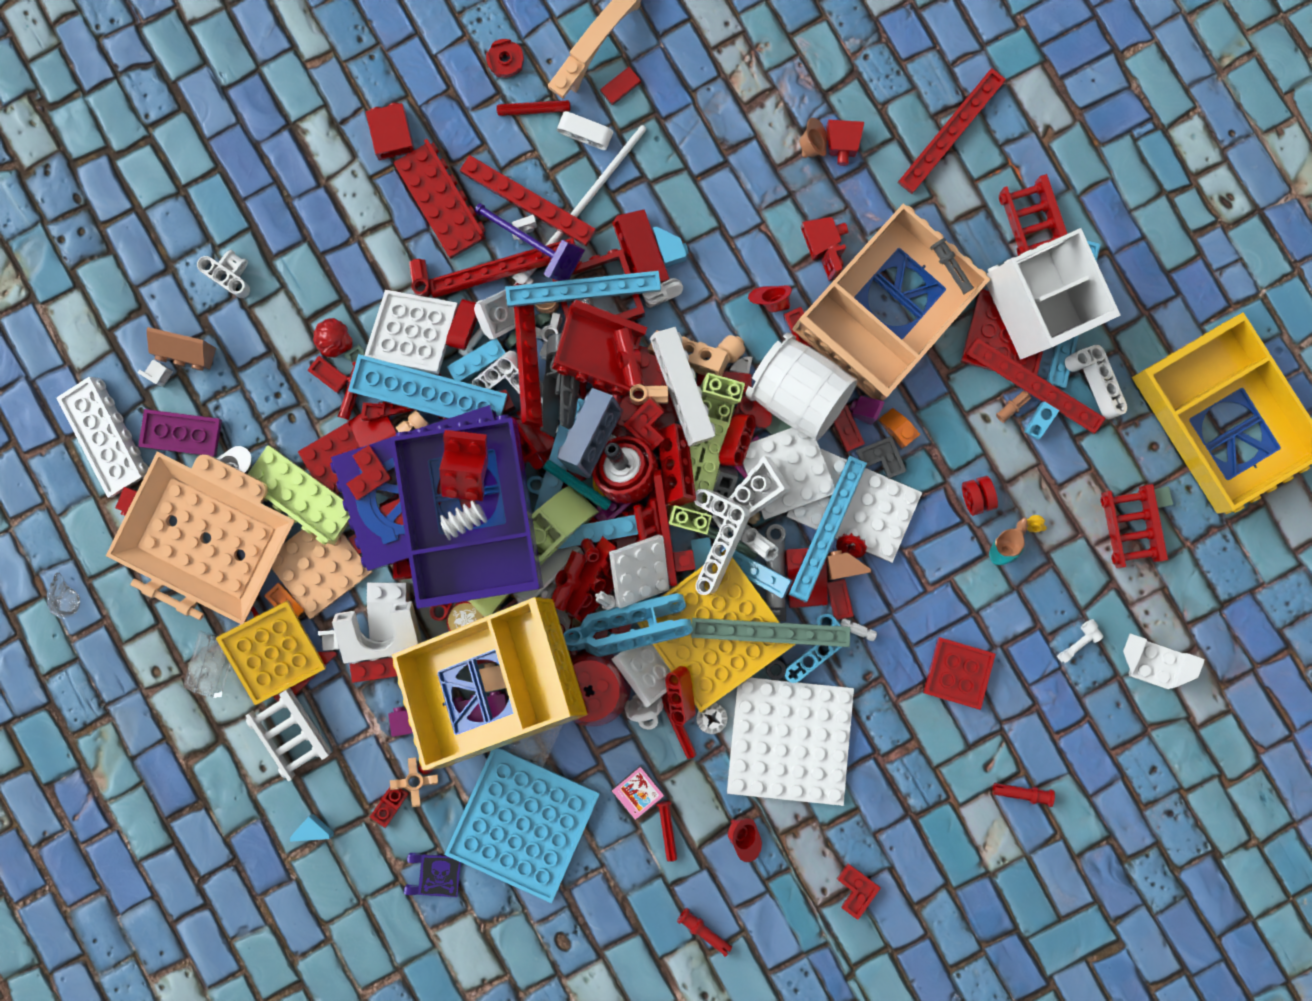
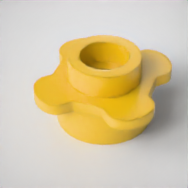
M1040 515L1030 516L1027 519V530L1029 532L1045 531L1047 529V526L1044 525L1045 519Z

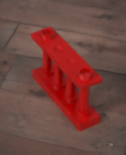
M1047 174L1039 176L1032 187L1010 193L1008 186L1000 191L999 202L1001 205H1004L1018 246V256L1067 234ZM1035 193L1039 194L1040 204L1015 210L1012 200ZM1039 211L1045 212L1047 216L1046 221L1025 228L1021 227L1018 218ZM1047 228L1051 229L1052 239L1030 246L1027 245L1025 235Z
M1153 484L1141 486L1138 493L1113 497L1112 491L1101 493V506L1105 509L1113 550L1111 558L1116 568L1126 567L1125 561L1151 557L1153 562L1168 560ZM1137 500L1142 502L1143 510L1141 512L1116 516L1114 504ZM1140 519L1146 521L1147 528L1145 531L1120 534L1118 523ZM1147 538L1150 542L1148 550L1130 553L1123 552L1122 542Z

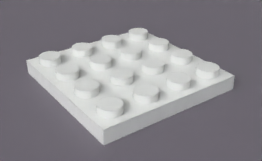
M385 290L364 356L439 375L447 348V334L459 307L458 303Z
M792 427L750 443L743 463L747 476L759 464L763 456L771 457L791 488L787 493L761 510L764 520L833 494L835 487L817 441Z

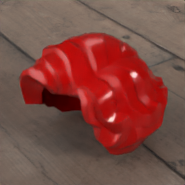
M335 318L325 319L317 324L314 330V344L322 355L329 358L338 357L342 353L351 350L353 340L347 332L348 327Z

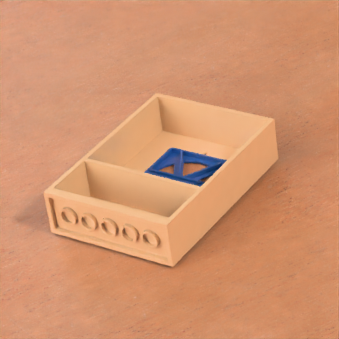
M903 203L801 316L792 330L817 352L826 356L853 378H856L858 380L856 386L867 396L883 401L989 282L990 278L987 277V273L984 270L978 269L969 257L963 256L955 245L945 241L951 252L954 251L955 260L964 271L972 286H974L971 291L963 295V292L946 266L939 263V257L934 250L930 249L933 244L943 239L944 236L940 232L933 230L925 219L917 216L910 206H906ZM897 267L895 284H891L880 273L888 268ZM905 268L917 272L926 285L902 293L901 288ZM873 280L916 316L917 319L906 325L891 326L885 324L874 315L868 303L869 288ZM927 293V303L923 311L909 299Z

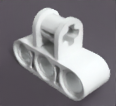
M233 250L227 251L219 263L208 256L198 259L197 267L207 277L238 298H245L249 295V285L240 278L248 265V260L241 259ZM211 263V268L209 270H205L206 265ZM227 274L226 279L221 281V276ZM242 284V289L236 291V287Z

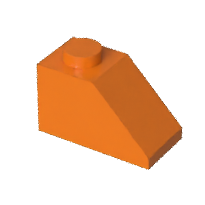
M894 408L878 419L901 449L921 435L912 423Z

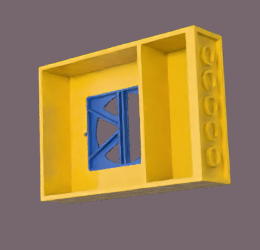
M1244 312L1225 321L1132 377L1217 514L1224 512L1225 514L1236 513L1245 508L1244 504L1259 500L1261 498L1260 494L1274 491L1278 488L1277 484L1281 482L1286 483L1294 478V474L1298 472L1299 474L1311 468L1309 465L1312 464V419ZM1222 402H1234L1246 407L1254 414V416L1207 444L1204 442L1202 424L1205 415L1213 406ZM1259 423L1262 441L1254 439L1243 433V431ZM1235 437L1258 449L1257 454L1251 460L1242 464H1236ZM1227 441L1228 461L1224 462L1215 457L1211 450Z
M531 598L392 654L393 666L398 676V685L404 698L403 704L407 709L408 722L413 731L414 744L417 747L419 763L423 771L451 766L588 715L553 599ZM477 660H491L501 667L509 701L504 710L495 718L492 717ZM466 665L469 667L473 683L456 678ZM453 687L476 692L461 713H459L453 701ZM478 703L484 722L468 720V716Z

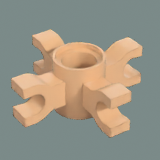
M416 757L408 758L409 774L406 779L390 780V790L406 788L411 792L412 807H420L419 790L422 786L438 785V775L422 777L417 773ZM411 778H417L420 784L417 787H411L408 781Z

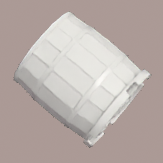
M787 332L783 335L786 338L783 343L777 341L758 366L752 377L756 382L753 388L748 386L746 397L751 401L756 400L768 412H771L794 429L817 441L837 419L851 397L858 380L826 356L797 341L796 336Z

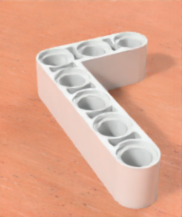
M514 351L506 352L483 370L472 381V385L491 389L502 379L506 378L520 394L517 353ZM540 381L541 408H542V406H543V383ZM558 422V424H557L556 433H557V431H558V427H559L560 422Z
M699 489L695 492V504L724 519L696 582L697 592L701 595H708L717 591L748 523L750 511L747 507L712 490ZM704 493H706L708 496L706 503L702 501V495ZM721 501L725 504V508L723 511H720L719 509V503ZM738 509L742 512L740 520L735 515ZM730 527L734 530V535L732 538L728 535V529ZM722 545L726 548L725 555L720 553ZM714 563L718 566V571L716 573H714L712 570V565ZM705 581H708L710 584L708 591L704 588Z

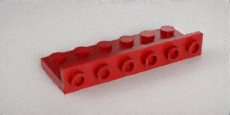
M425 139L423 146L393 163L451 259L486 239L484 236L486 230L481 221L476 222L474 218L476 213L472 206L468 207L465 201L467 198L462 189L460 191L457 190L455 185L458 183L453 174L449 175L446 169H448L446 162L443 158H438L437 153L439 151L434 142L430 144L428 139Z

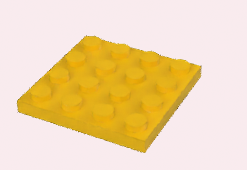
M288 600L216 637L217 642L254 705L326 669L324 662Z

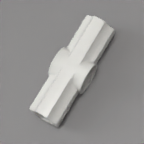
M746 525L740 541L767 562L774 560L778 556V547L763 537L756 529Z

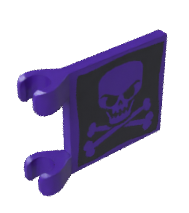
M408 854L407 862L421 863L419 886L407 884L404 888L405 895L458 896L461 862L448 856Z

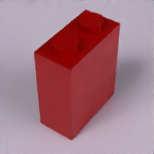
M391 103L387 107H373L370 111H365L375 155L378 160L409 154L415 150L406 110L402 103Z

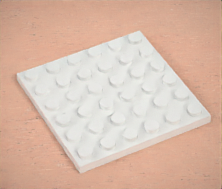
M752 677L738 685L727 794L844 806L854 688L800 682L791 683L789 681Z

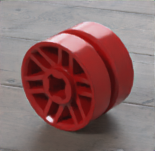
M987 475L976 478V481L972 479L962 483L963 498L972 516L981 514L984 510L988 512L998 508L996 490Z

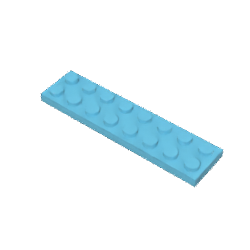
M358 354L348 388L350 393L447 419L488 405L495 408L497 416H501L508 397L506 393Z

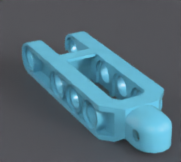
M677 593L634 603L623 608L617 607L611 610L588 614L580 627L569 629L563 635L568 650L578 651L586 649V652L602 657L684 637L693 631L690 619L675 621L672 619L660 623L656 621L657 617L678 613L686 608L684 596ZM645 620L648 621L649 627L631 629L630 632L617 635L610 634L611 636L593 639L594 634L599 631Z

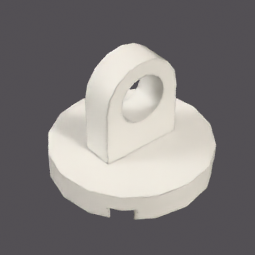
M635 694L630 702L629 700L627 701L624 709L627 718L638 722L643 729L649 730L657 726L658 714L662 711L664 705L660 697L646 708L637 694Z

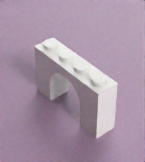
M412 601L393 604L390 615L395 635L391 639L382 642L372 641L362 634L355 610L336 613L332 624L343 663L355 664L363 660L373 661L387 656L392 658V654L422 643Z

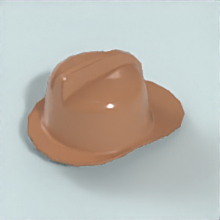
M816 118L808 120L807 129L799 139L804 158L826 155L827 133L823 124Z

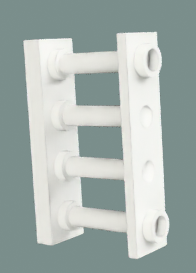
M288 688L279 694L281 697L280 701L260 714L256 715L254 711L246 715V722L251 729L255 730L279 767L280 775L290 781L295 776L293 770L315 756L323 760L332 751L291 688ZM284 707L288 708L291 712L290 718L267 732L261 721ZM293 724H299L302 729L301 734L277 748L272 738ZM304 740H309L313 746L312 750L288 764L282 754Z

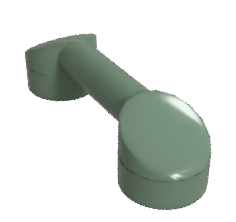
M548 313L535 315V325L538 323L541 328L551 323L552 316ZM516 329L511 332L507 340V346L510 350L517 347Z

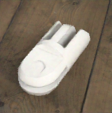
M676 278L669 279L660 283V292L642 293L646 307L651 308L679 296L683 291L681 281Z

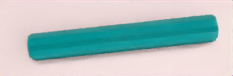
M547 460L543 468L604 510H607L611 505L610 500L551 460Z

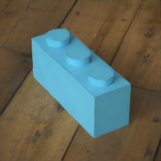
M496 338L448 365L447 368L454 380L467 383L504 355L505 351Z

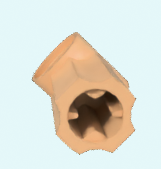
M637 384L630 389V400L635 405L644 404L650 397L658 404H668V386H643ZM641 391L644 396L641 399H636L633 393Z

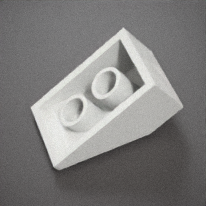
M367 583V613L370 640L386 641L395 635L390 612L393 604L410 602V583Z

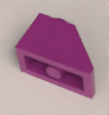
M860 396L858 400L854 399L850 406L852 417L872 425L877 420L885 402Z

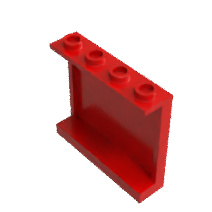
M575 300L569 307L552 369L557 370V373L561 375L573 376L579 382H589L598 389L605 388L614 395L624 396L631 388L626 386L623 370L619 368L617 363L618 349L614 332L623 328L631 329L635 348L638 349L640 340L645 335L647 327Z

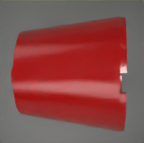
M586 649L578 651V654L571 658L588 714L573 720V722L584 726H601L613 721L623 712L630 698L631 686L611 660L615 657L613 654L598 657L586 652ZM589 685H592V690L595 691V694L591 693L588 696L586 694L587 691L584 690L585 686L588 688Z

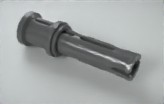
M943 238L933 244L930 249L935 251L940 259L939 263L946 266L964 295L971 291L974 286H972L964 271L955 260L954 251L951 252L945 243L946 239Z

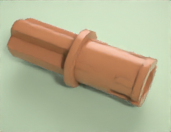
M1022 391L1012 401L1009 400L1008 404L996 413V417L1002 423H1005L1014 413L1020 412L1019 409L1031 399V396L1028 392Z

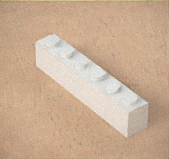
M676 327L655 332L650 337V341L668 386V391L688 446L691 447L710 441L715 437V427L709 420L708 407L702 401V391L696 384L693 368H690L689 356L687 351L683 349L680 332H677Z

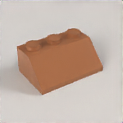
M147 327L148 352L155 356V360L161 362L172 360L173 364L185 367V364L192 365V369L203 371L204 368L211 369L216 348L201 339Z

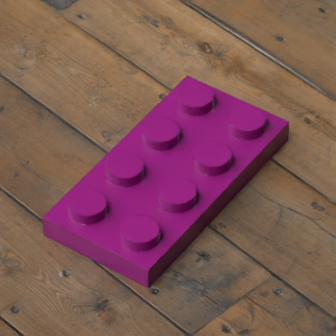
M144 409L138 447L216 457L222 420Z

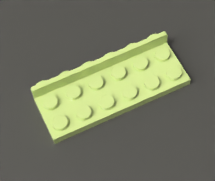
M267 445L248 473V475L267 485L268 493L264 501L267 502L269 500L273 503L272 507L274 509L287 513V517L295 520L294 523L299 522L303 525L301 528L307 533H314L317 536L316 539L322 544L335 545L348 526V520L350 519L349 512H346L343 507L342 501L344 499L276 449Z

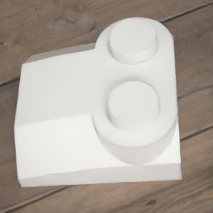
M506 290L484 300H479L475 304L474 311L480 327L490 340L496 339L515 328L514 307H507Z

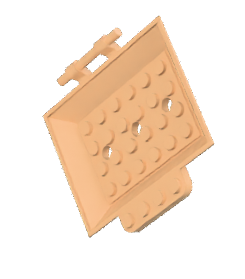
M157 452L106 556L152 579L146 584L137 579L132 580L131 586L141 590L142 594L152 599L157 598L176 608V611L186 616L190 615L198 620H201L204 616V613L194 609L200 603L242 624L246 621L295 520L262 504L268 493L267 485L264 482L213 456H198L192 468ZM173 515L177 518L175 526H171L169 523V519ZM206 532L211 535L209 543L203 541V535ZM240 549L245 552L243 560L237 558V552ZM166 586L186 597L182 601H178L160 592V590Z

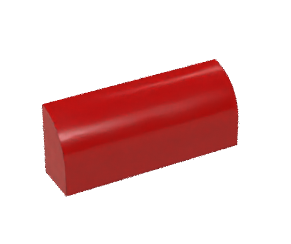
M645 209L617 215L612 224L631 274L659 271L660 283L669 280Z

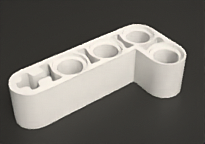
M1100 345L1087 347L1066 357L1065 366L1069 371L1084 370L1103 417L1113 419L1126 413V401L1107 355Z

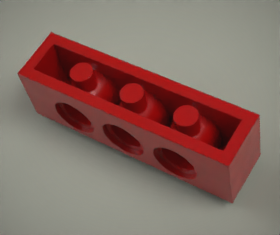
M674 423L659 430L666 436L659 444L665 502L666 504L680 507L696 501L690 447L681 425Z

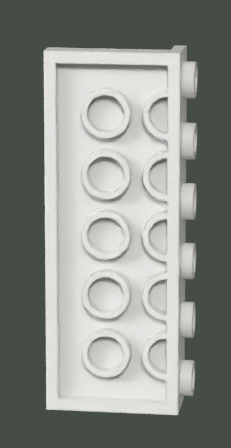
M88 377L57 397L108 498H112L122 492L124 487L128 488L144 479L149 467L143 461L139 448L135 446L132 435L123 423V417L118 413L115 402L109 396L103 380Z

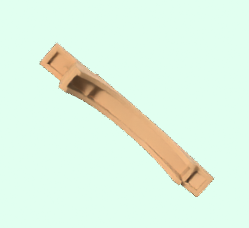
M612 0L569 52L570 56L550 81L548 89L563 99L570 89L576 93L587 68L606 37L626 15L634 10H638L642 0Z

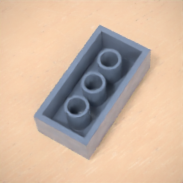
M594 388L586 395L584 405L581 411L577 413L576 421L573 427L569 429L564 445L558 451L557 458L569 471L588 479L590 478L623 412V409L613 395Z

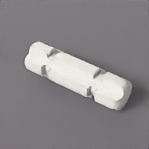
M842 619L840 622L841 626L851 627V633L863 638L866 637L870 641H874L877 636L876 631L867 630L868 628L854 622L850 623L847 619Z

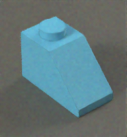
M654 227L653 234L665 268L686 261L687 254H689L686 243L682 244L681 238L659 227Z

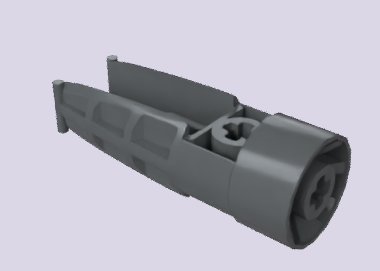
M562 333L553 334L547 339L546 367L543 381V427H540V431L552 437H555L559 411L560 425L568 430L573 427L580 382L575 377L561 375L557 373V370L552 369Z

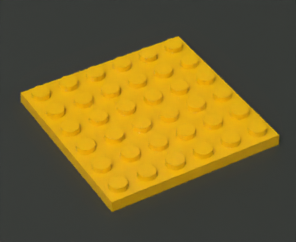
M726 549L721 552L722 555H725ZM733 556L715 593L701 595L696 590V582L702 571V566L661 596L682 594L686 602V608L681 612L656 618L657 623L672 619L673 621L690 619L692 623V618L780 623ZM715 563L712 565L714 573L718 571V566ZM705 581L704 588L707 591L710 589V584L708 581ZM647 620L637 622L641 629L649 627ZM690 633L684 637L652 645L671 671L679 666H685L690 671L694 703L698 710L702 712L796 644L691 638Z

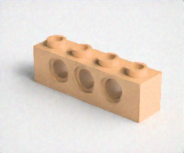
M682 336L683 349L687 353L692 352V354L688 355V362L690 368H693L695 373L705 376L707 373L718 376L723 375L729 362L728 353L724 349L719 347L713 348L703 342L697 343ZM650 343L648 347V352L651 355H655L652 344Z

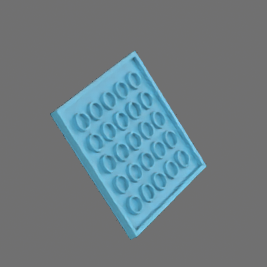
M500 747L491 750L444 855L552 903L600 793Z

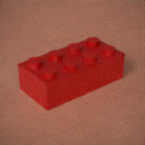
M640 351V368L645 384L643 386H667L656 356ZM630 391L622 397L620 407L623 409V412L615 426L626 431L629 430L623 425L624 422L642 406L631 402ZM636 391L633 393V396L636 399H641L644 394L641 391ZM658 418L652 423L655 427H656Z

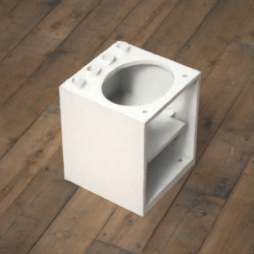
M1081 228L1049 243L1046 242L1033 250L1024 252L1018 257H1013L1005 261L1001 266L995 265L987 269L989 272L987 277L990 280L986 285L1020 360L1054 347L1121 316Z

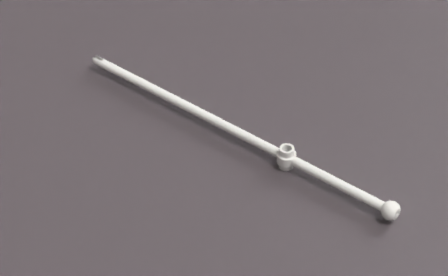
M644 125L640 126L571 212V215L576 218L580 215L645 133L646 127ZM557 230L546 245L558 242L564 234ZM537 268L515 274L512 278L516 280V283L522 285L532 284L534 280L530 276ZM481 327L470 339L466 350L458 349V353L464 357L472 352L474 346L482 338L484 333Z

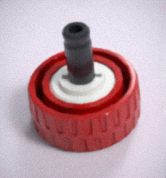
M620 436L607 442L592 472V477L599 490L608 499L623 504L634 503L646 497L655 486L654 472L659 469L654 453L645 442L632 436Z

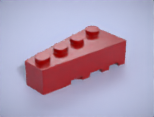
M603 536L595 547L600 552L599 559L595 562L587 561L580 573L581 585L577 591L572 592L565 608L581 623L588 614H592L600 606L596 602L597 597H595V594L603 591L609 595L614 590L609 552L618 548Z

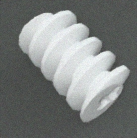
M470 501L471 508L464 504L463 512L455 508V516L450 511L448 512V519L443 515L440 516L441 526L448 540H451V535L455 538L458 537V531L464 534L466 533V528L472 530L473 523L479 527L481 525L480 519L487 523L485 513L479 504Z

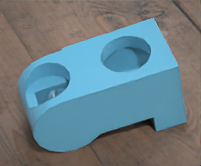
M1041 402L1024 432L1039 440L1059 410L1046 402Z

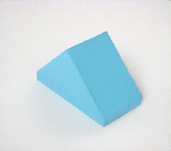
M312 814L290 837V842L330 839L334 836V832L315 814Z

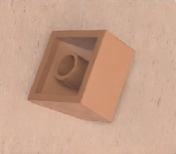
M842 550L830 552L826 557L827 580L871 573L869 567L849 553L842 554Z

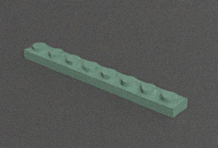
M692 618L693 631L691 632V638L850 647L851 627Z

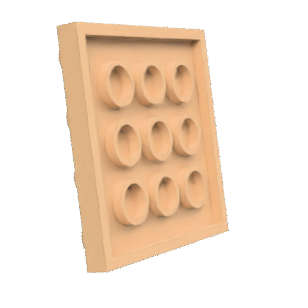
M302 529L283 544L272 566V570L305 610L304 612L309 619L316 617L373 573L372 570L367 571V568L363 567L361 555L357 553L344 533L341 534L335 545L328 543L324 545L316 539L317 536L314 533L309 534Z

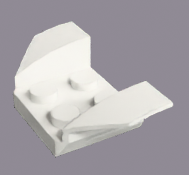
M1129 634L1123 650L1130 668V677L1165 689L1175 688L1198 678L1205 659L1180 653L1148 642L1147 639L1133 634Z

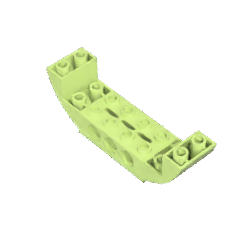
M707 373L700 388L702 391V401L708 407L709 420L715 427V437L710 441L690 447L695 492L699 489H709L712 491L714 489L720 465L719 453L730 425L734 405L741 402L745 386L743 382ZM704 493L702 495V501L706 503L708 496L706 493ZM694 501L680 507L668 505L669 525L703 534H708L712 515H708V511L697 506Z
M570 486L555 494L532 514L540 566L582 524H587L599 512L582 494ZM511 594L468 601L483 617L498 612L502 608L500 605Z

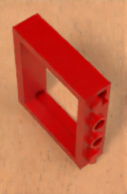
M613 249L601 257L600 255H595L589 258V261L583 263L579 261L572 275L618 259L624 274H631L623 250ZM632 294L636 308L616 315L630 321L645 317V311L639 295ZM560 302L565 317L567 318V314L569 311L567 302Z

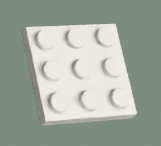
M656 535L609 552L617 607L623 608L669 590L663 536Z
M652 644L622 651L611 659L646 708L667 692L665 677L671 670Z

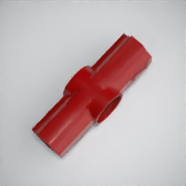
M623 328L615 331L614 337L618 349L617 363L619 368L623 370L626 386L632 388L637 384L645 385L640 368L641 354L635 348L631 329Z
M573 550L564 570H560L555 577L557 586L551 599H553L555 608L561 611L565 610L572 592L579 589L581 585L580 573L586 562L583 554Z

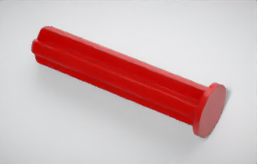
M663 801L656 803V806L659 807L666 859L668 862L677 860L670 812L672 802Z

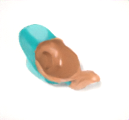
M1027 518L1021 519L1017 522L1015 529L1005 530L994 540L989 551V557L993 564L1005 565L1012 563L1022 554L1025 546L1024 535L1027 532Z

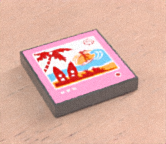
M641 765L611 789V792L635 821L665 797L663 791Z

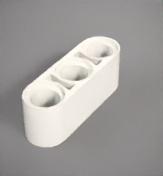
M566 111L563 112L556 129L564 136L601 150H607L614 133L609 127Z

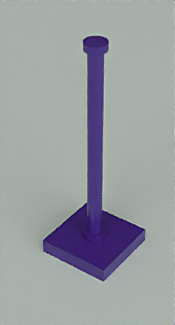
M480 203L475 208L476 214L483 215L552 258L544 275L557 281L570 279L585 251L583 248L561 240L555 252L486 209L485 205Z

